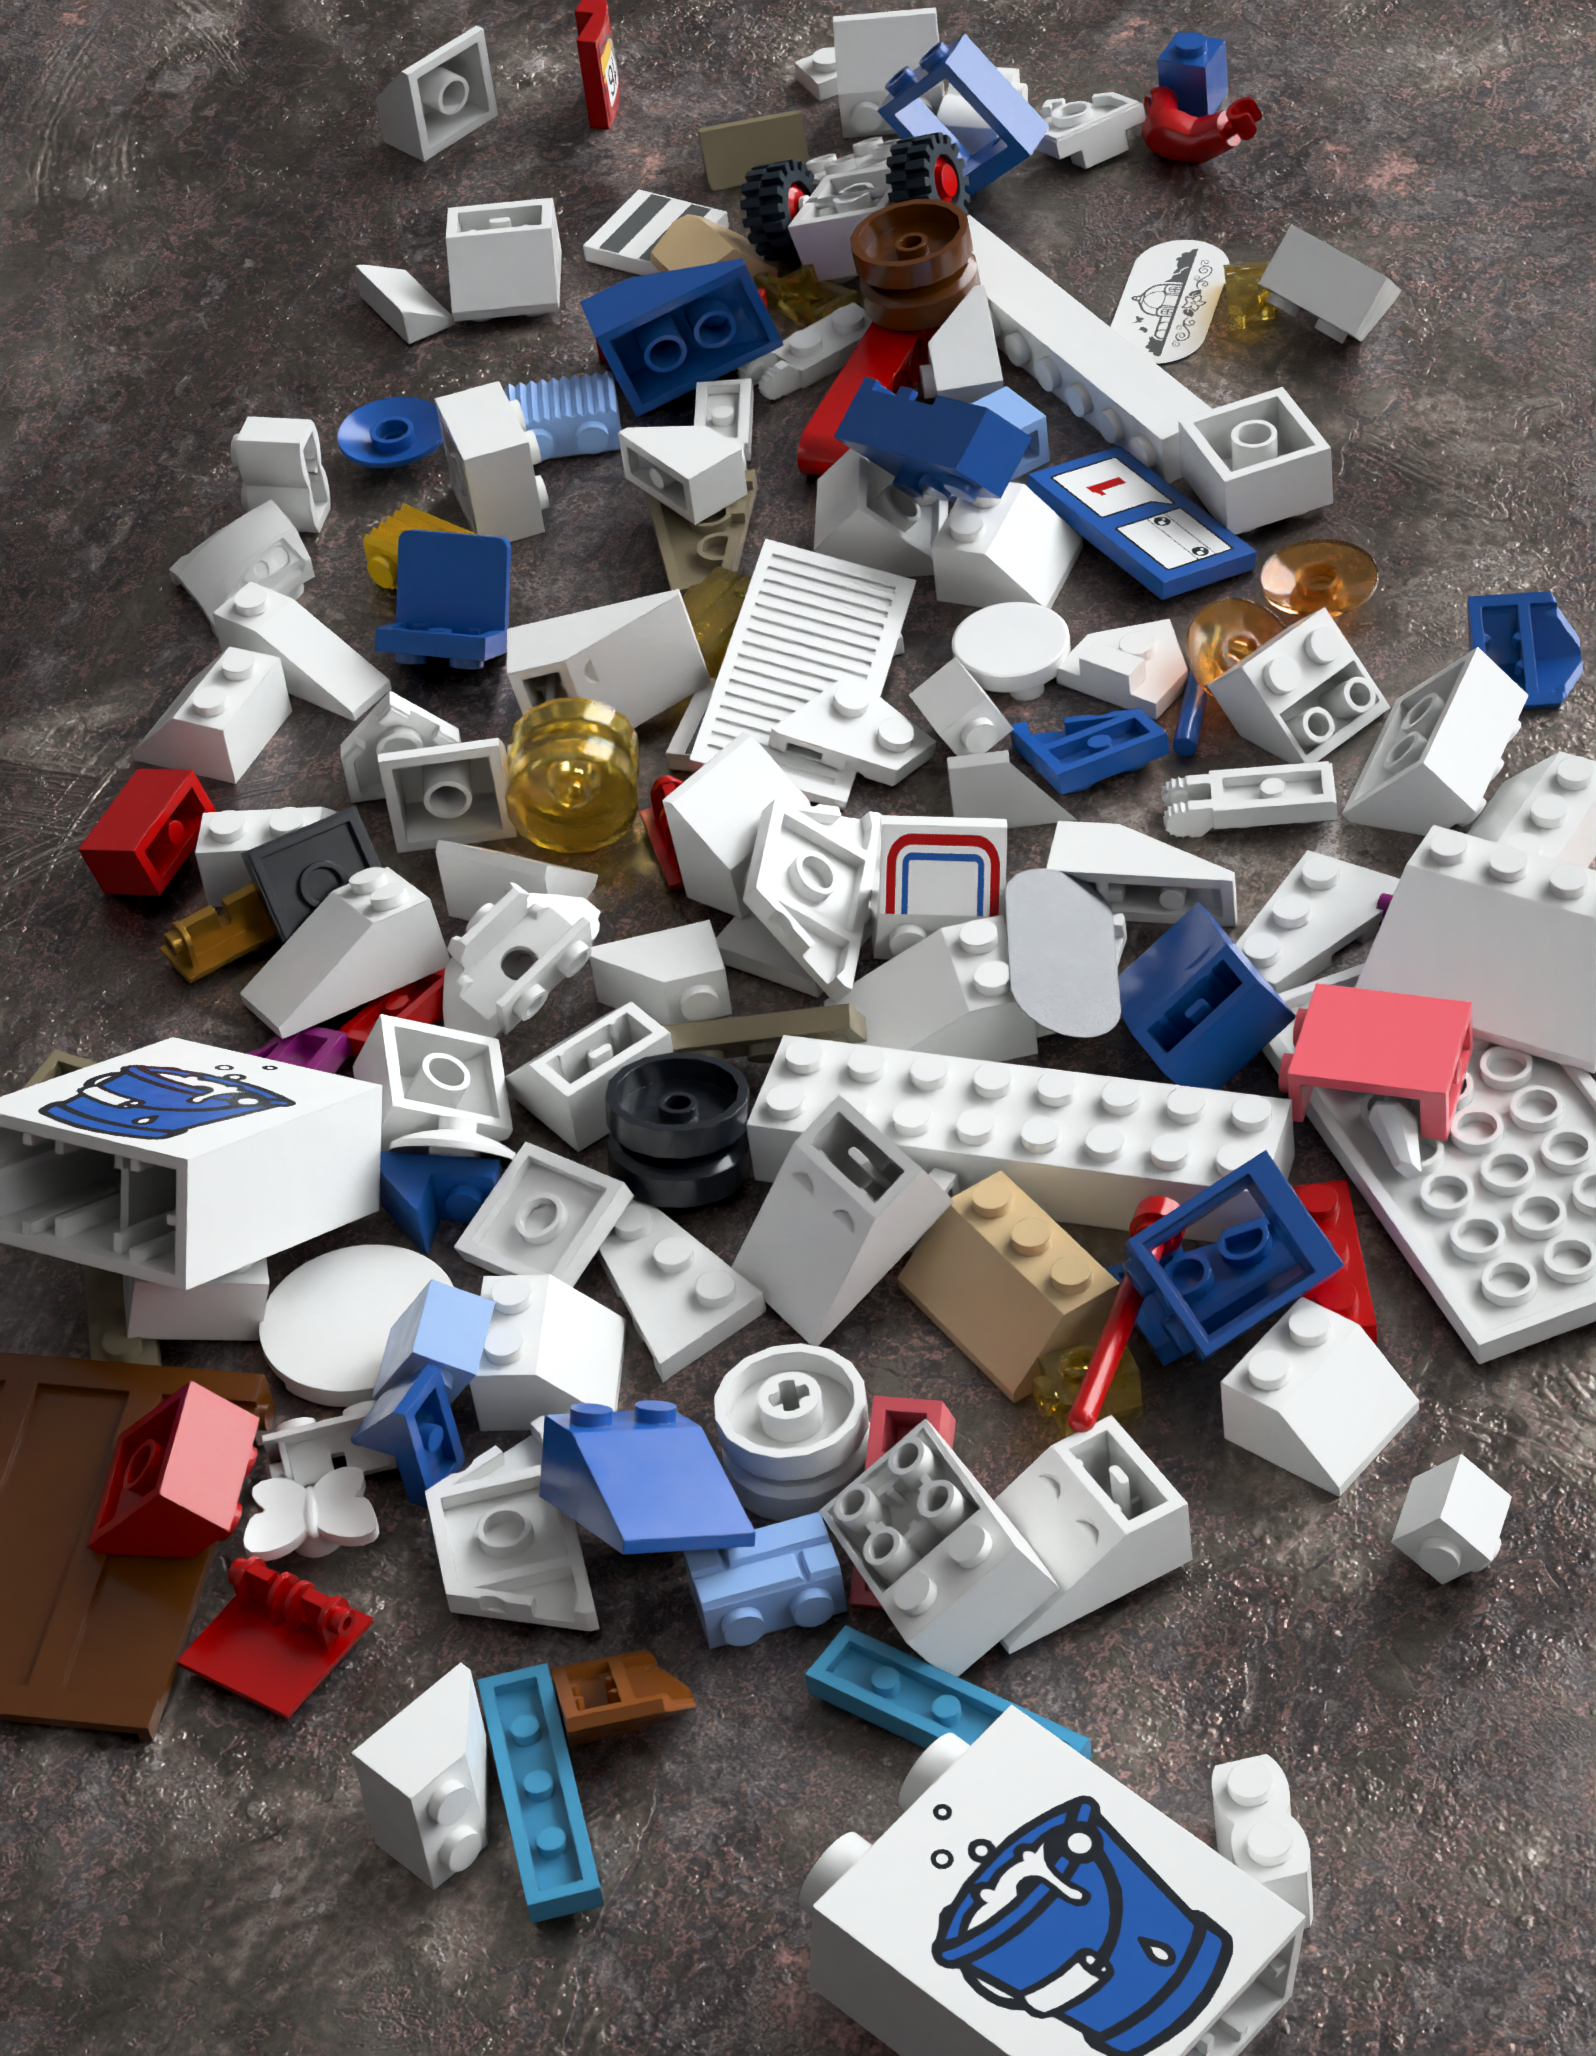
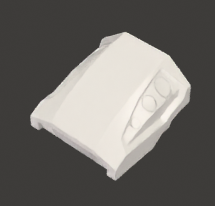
M272 499L215 532L189 554L182 556L169 569L172 582L176 586L182 584L208 618L212 632L216 637H218L212 613L250 581L296 600L304 591L303 583L315 577L311 558L295 526Z

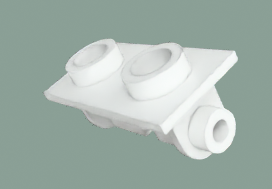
M365 1401L351 1405L342 1412L343 1416L318 1422L311 1417L291 1419L278 1425L276 1432L261 1435L270 1463L282 1460L281 1462L269 1464L272 1478L294 1480L304 1488L308 1486L314 1487L322 1476L334 1470L332 1459L345 1456L347 1467L356 1466L362 1469L364 1476L398 1468L395 1456L354 1445L350 1440L377 1401Z

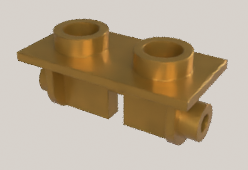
M252 881L249 882V885L221 899L224 914L218 916L217 911L209 905L180 921L171 923L170 931L163 934L165 945L159 947L160 953L189 983L216 971L220 967L276 938Z

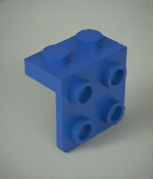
M416 529L402 532L398 539L396 621L376 628L375 651L395 653V662L403 664L429 663L430 656L449 658V666L459 669L484 668V661L507 653L511 567L510 542L501 536Z

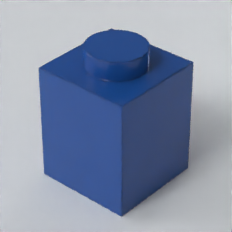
M1177 32L1157 59L1159 86L1168 87L1176 93L1178 110L1197 118L1214 114L1228 94L1226 41L1205 37L1196 32Z

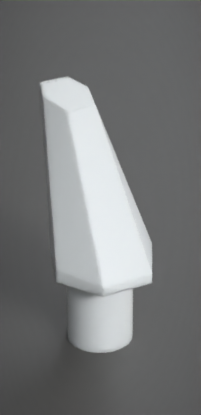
M1385 1095L1384 1101L1375 1102L1368 1115V1119L1394 1168L1405 1177L1417 1180L1421 1173L1417 1128L1418 1117L1409 1111L1411 1099Z

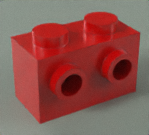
M137 769L79 847L78 851L104 894L160 896L197 845L203 813L217 811L193 770Z

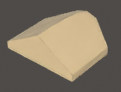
M687 214L672 222L651 251L650 262L660 272L743 259L754 283L777 279L778 269L770 261L764 260V256H759L755 252L756 248L744 236L702 216Z

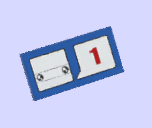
M1121 446L1028 474L1027 487L1071 528L1161 600L1255 569L1256 550Z

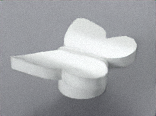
M356 1466L341 1467L322 1476L314 1487L308 1486L304 1488L294 1480L272 1478L256 1484L253 1487L252 1496L259 1513L249 1520L243 1539L248 1558L256 1556L264 1561L281 1558L294 1550L302 1556L317 1558L334 1552L340 1545L353 1547L374 1542L379 1535V1525L372 1504L367 1498L363 1497L366 1489L363 1470Z

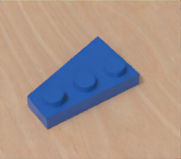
M1266 1216L1224 1229L1218 1238V1242L1184 1252L1180 1245L1176 1251H1170L1168 1255L1160 1258L1159 1261L1208 1335L1304 1273ZM1122 1263L1105 1268L1121 1285L1125 1275ZM1151 1294L1144 1299L1134 1326L1162 1365L1166 1366L1181 1357V1355L1170 1342L1160 1324L1168 1315L1155 1296Z

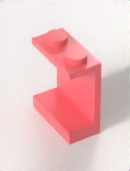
M1316 983L1308 1009L1299 1008L1296 1013L1293 1028L1294 1054L1284 1053L1280 1064L1279 1092L1288 1093L1289 1099L1292 1100L1293 1121L1303 1122L1314 1086L1417 1099L1420 1101L1421 1138L1447 1141L1473 1051L1472 1002Z

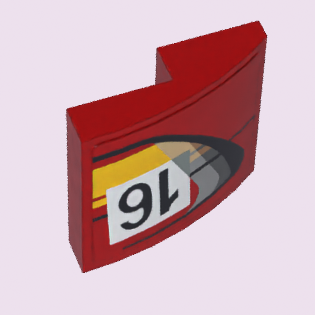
M581 0L574 11L578 30L576 42L590 128L609 130L619 107L620 82L607 0Z

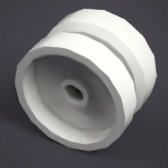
M802 1343L772 1346L745 1357L724 1376L714 1396L715 1421L719 1443L722 1446L724 1472L742 1506L760 1517L782 1522L819 1512L865 1471L870 1429L864 1380L852 1362L828 1348Z

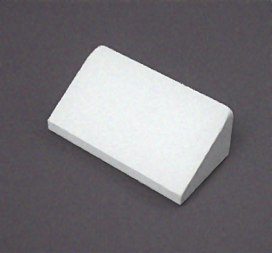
M371 265L355 266L360 296L408 344H412L455 324L453 316L406 270Z

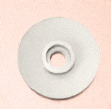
M441 1116L438 1120L437 1130L409 1134L390 1142L389 1152L500 1159L502 1170H506L517 1155L505 1145L476 1134L478 1121L457 1116Z

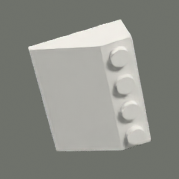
M1433 825L1405 866L1355 988L1472 1002V1030L1474 1038L1595 1074L1596 870Z

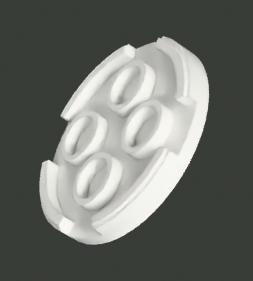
M379 1244L358 1245L325 1253L304 1263L291 1272L269 1296L266 1303L264 1321L259 1324V1335L264 1357L273 1372L285 1382L286 1389L302 1399L334 1407H349L360 1402L374 1401L372 1396L390 1328L431 1279L452 1287L453 1284L447 1274L435 1262L424 1255L402 1247Z

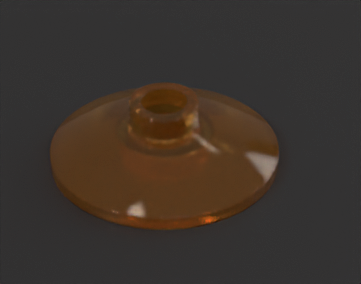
M1310 539L1290 544L1270 556L1263 565L1260 574L1261 590L1265 598L1279 610L1300 617H1307L1324 607L1331 617L1350 612L1363 605L1372 597L1379 581L1377 564L1368 552L1352 543L1335 539Z
M1223 598L1211 602L1197 613L1187 630L1185 652L1190 670L1200 686L1215 699L1207 685L1234 666L1228 656L1240 662L1287 627L1273 612L1251 600Z

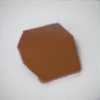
M646 1649L550 1669L567 1747L634 1732L664 1722L696 1708L690 1688L659 1667L655 1656Z

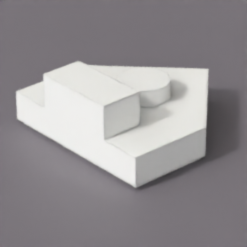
M1114 92L1093 94V103L1076 101L1066 104L1064 98L1046 100L1040 112L1042 119L1050 127L1035 150L1057 159L1070 155L1072 164L1085 169L1090 168L1129 150L1125 130L1145 121L1146 116L1143 103Z
M1170 619L1088 634L1057 668L1058 675L1056 676L1057 683L1126 709L1140 708L1149 717L1157 720L1185 690L1188 680V669Z
M389 691L340 745L341 761L350 802L385 799L378 765V754L461 743L459 729Z

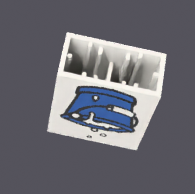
M172 1037L1 1096L0 1243L184 1291L204 1284L379 1211L383 1085Z
M1012 1704L971 1746L954 1733H947L934 1741L913 1765L902 1785L898 1805L905 1813L873 1845L855 1832H849L837 1839L815 1863L799 1895V1907L812 1916L809 1986L900 2056H1238L1292 1996L1306 1916Z

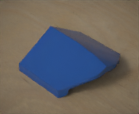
M1551 592L1468 596L1469 652L1478 647L1528 694L1522 710L1560 708L1582 675L1583 665L1580 638L1557 607V601Z

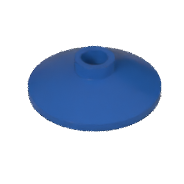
M389 397L365 404L354 410L344 419L337 433L341 453L351 462L369 468H395L412 464L430 455L443 442L436 405L415 397Z

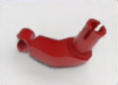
M1159 86L1150 90L1152 99L1147 94L1144 97L1147 118L1142 124L1141 135L1147 147L1161 157L1177 161L1204 163L1236 147L1241 139H1252L1257 132L1255 122L1260 121L1263 114L1253 98L1243 97L1233 102L1227 111L1223 110L1197 118L1178 110L1176 93L1168 87Z

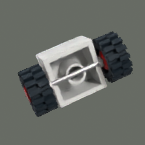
M937 132L896 141L897 144L892 145L890 149L892 156L887 157L886 165L826 175L819 185H812L815 177L811 170H806V164L802 161L797 162V159L754 166L751 168L752 171L746 173L745 179L747 183H743L741 187V192L746 196V199L740 200V208L745 210L747 218L742 219L744 228L750 227L751 230L747 238L751 245L757 244L755 252L759 256H764V260L778 261L800 257L810 283L831 280L834 284H840L850 281L858 276L851 251L850 237L856 226L873 212L894 203L914 199H939L956 204L968 214L964 204H970V194L965 192V186H969L968 176L963 177L962 169L966 167L964 158H957L960 149L956 143L951 144L952 138L948 134L943 135V132Z

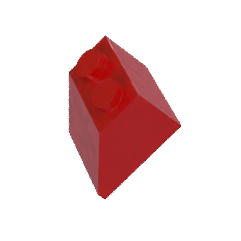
M189 1381L119 1434L87 1548L98 1554L194 1558L216 1541H225L229 1538L237 1527L242 1515V1505L238 1503L243 1481L251 1472L257 1458V1448L253 1447L260 1418L193 1381Z

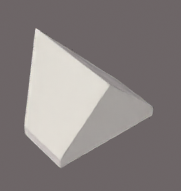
M1008 750L947 758V773L953 817L1007 819V829L1076 820L1010 763Z

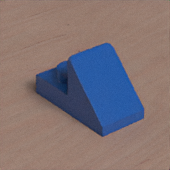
M381 1151V1206L424 1254H428L440 1220L472 1221L503 1175L500 1159Z
M430 1364L425 1365L382 1394L350 1439L354 1445L395 1456L409 1503L428 1508L425 1491L450 1474L458 1473L466 1462L440 1368Z

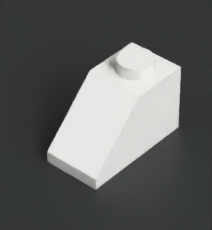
M985 284L973 286L928 342L929 364L919 366L924 399H936L939 395L973 403L1003 388L1002 371Z
M706 425L629 427L618 432L625 478L694 525L748 494L744 470L746 468V458L742 449L736 442L727 440Z
M710 920L590 947L592 949L589 957L596 997L600 1003L617 1009L632 1001L663 1026L706 1021L732 1015L725 966Z

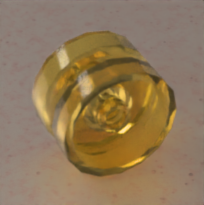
M581 697L560 698L531 708L515 723L507 747L508 774L506 776L505 801L508 818L520 835L541 848L562 853L592 852L613 844L631 829L639 810L638 776L640 773V751L638 734L624 715L605 703Z

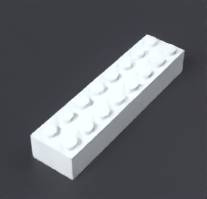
M783 1035L746 1124L755 1180L774 1183L793 1143L840 1094L927 1174L934 1167L957 1174L960 1193L1002 1170L1054 1221L1129 1231V1226L1138 1204L1147 1197L1164 1196L1182 1205L1264 1150H1267L1286 1180H1288L1295 1157L1291 1099ZM1246 1189L1189 1226L1183 1239L1215 1243L1218 1242V1238L1224 1229L1264 1217L1265 1215Z

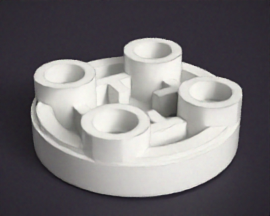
M1006 602L980 609L965 618L958 625L952 637L953 658L956 657L982 689L994 692H1009L1014 699L1020 701H1028L1040 697L1045 690L1044 684L1058 675L1057 668L1071 652L1069 629L1065 621L1049 608L1026 602Z

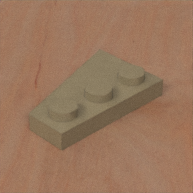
M755 469L745 471L748 492L746 496L696 525L645 491L648 511L669 591L679 589L685 607L705 606L711 602L731 599L758 488Z

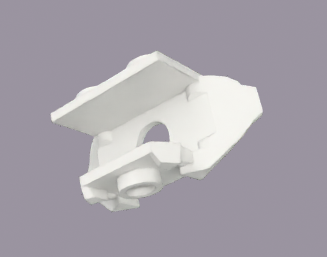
M509 882L504 889L505 896L497 904L487 903L483 905L468 922L466 927L467 933L462 938L455 936L450 940L447 951L451 954L452 958L445 966L444 1028L497 1038L502 1033L507 1035L521 1020L526 1021L530 1019L543 1006L548 994L565 977L569 978L575 975L589 959L592 952L590 947H593L592 943L599 932L600 923L598 917L601 911L584 897L527 893L516 883ZM515 950L529 951L538 961L517 981L508 978L501 969L505 956Z

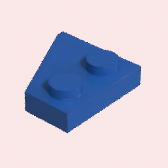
M1140 708L1113 711L1099 716L1080 715L1064 717L1065 730L1031 734L1028 722L1011 725L1014 729L1010 732L1012 747L1061 795L1086 790L1097 781L1123 771L1141 769L1149 761L1170 754L1167 733Z

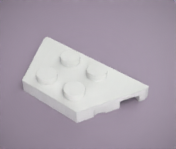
M775 798L761 813L742 901L831 999L839 1002L853 987L872 890L880 817L882 814L869 811L861 819L841 817L840 809L836 806L819 804L815 807H810L802 804L800 801Z
M540 1416L530 1423L532 1435L505 1453L495 1445L475 1458L466 1470L450 1474L425 1491L450 1612L583 1631L599 1629L598 1619L575 1521L539 1496L544 1416Z

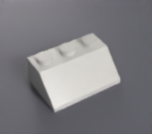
M1477 647L1397 698L1342 815L1351 823L1423 836L1427 835L1433 825L1449 829L1456 824L1459 827H1465L1470 824L1484 809L1486 800L1483 798L1489 782L1497 776L1504 764L1501 755L1506 744L1517 734L1521 727V722L1518 718L1528 698V694Z
M1559 751L1504 781L1467 834L1588 868L1596 856V761Z

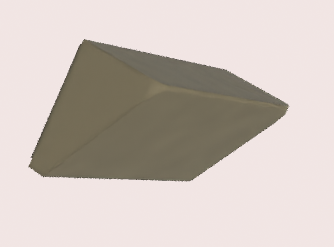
M800 109L698 128L704 173L710 191L742 187L743 183H747L745 179L746 173L752 171L751 168L754 166L797 159V162L802 161L805 164L809 161Z

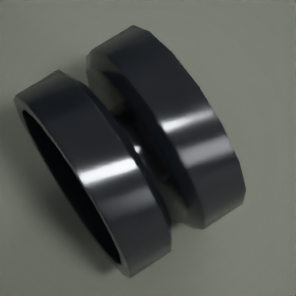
M671 1052L637 1060L622 1067L609 1080L605 1095L606 1124L610 1130L607 1145L609 1174L612 1178L626 1184L634 1195L633 1200L657 1207L688 1208L710 1204L735 1193L749 1178L752 1159L746 1124L750 1117L749 1085L740 1070L722 1059L704 1054Z

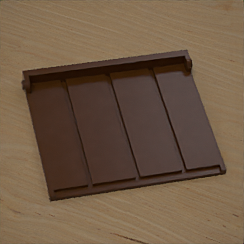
M0 1352V1720L138 1734L140 1740L154 1741L178 1668L176 1660L183 1653L219 1540L194 1558L98 1554L87 1548L118 1436L189 1381H193L259 1417L260 1420L253 1445L262 1446L263 1440L261 1435L268 1434L271 1430L276 1412V1407L264 1374Z

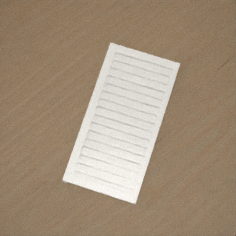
M765 539L697 735L688 767L696 770L700 769L738 735L745 732L752 735L809 801L822 805L836 806L840 810L845 811L857 771H843L820 764L823 753L791 743L788 744L786 752L776 750L768 744L771 728L848 673L881 697L916 580Z

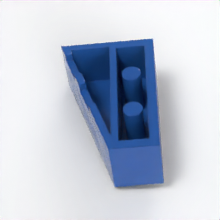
M864 377L834 438L895 476L892 484L900 491L914 498L923 499L924 495L928 494L948 501L951 496H957L969 502H975L977 497L1001 499L1032 436L987 407L939 395L936 397L933 405L915 401L918 392L914 389L901 386L898 393L894 394L883 387L878 380Z

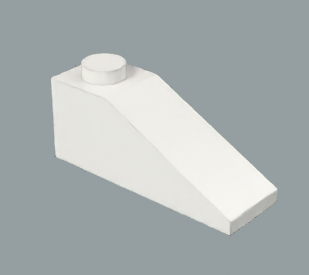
M250 581L212 613L222 652L230 646L280 657L289 694L340 716L356 721L392 689L390 680L290 597Z
M1074 821L1057 822L1046 869L1062 871L1078 877L1091 885L1107 901L1113 915L1123 913L1125 921L1175 924L1199 902L1221 927H1236L1235 872L1121 824Z

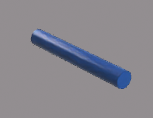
M1213 623L1203 624L1199 628L1172 745L1173 750L1181 756H1191L1197 749L1210 691L1207 685L1212 682L1222 637L1221 628Z

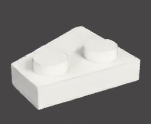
M848 673L773 726L768 744L774 749L786 752L788 744L791 743L823 753L820 764L843 771H857L864 775L865 778L894 786L933 758L937 741Z

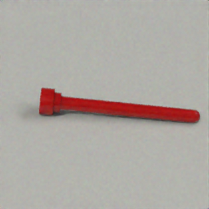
M1150 1196L1143 1199L1138 1204L1129 1226L1131 1238L1179 1207L1180 1204L1164 1196ZM1186 1229L1152 1251L1158 1262L1160 1258L1168 1255L1170 1251H1176L1179 1248ZM1126 1274L1123 1277L1068 1415V1425L1074 1432H1087L1095 1426L1144 1302V1298L1136 1291Z

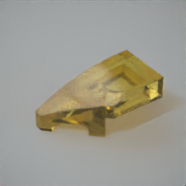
M1270 261L1223 265L1230 331L1245 329V321L1271 320L1278 317L1277 307L1267 302L1271 292L1258 283Z
M813 263L801 265L799 269L783 278L772 276L769 274V271L753 276L756 288L766 290L767 301L785 316L805 328L852 302L861 307L857 291L827 281L818 283Z

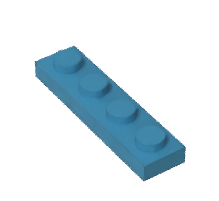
M847 1625L844 1626L805 1674L808 1693L926 1749L939 1737L947 1733H954L971 1746L1012 1704L1088 1760L1092 1758L1089 1738Z
M548 1663L477 1679L531 1924L605 1906Z

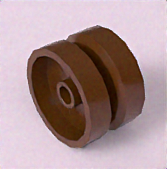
M914 199L894 203L870 214L856 226L850 237L856 273L860 276V289L865 313L878 326L894 331H919L939 327L944 324L973 286L981 285L976 257L972 253L973 244L967 214L956 204L939 199Z

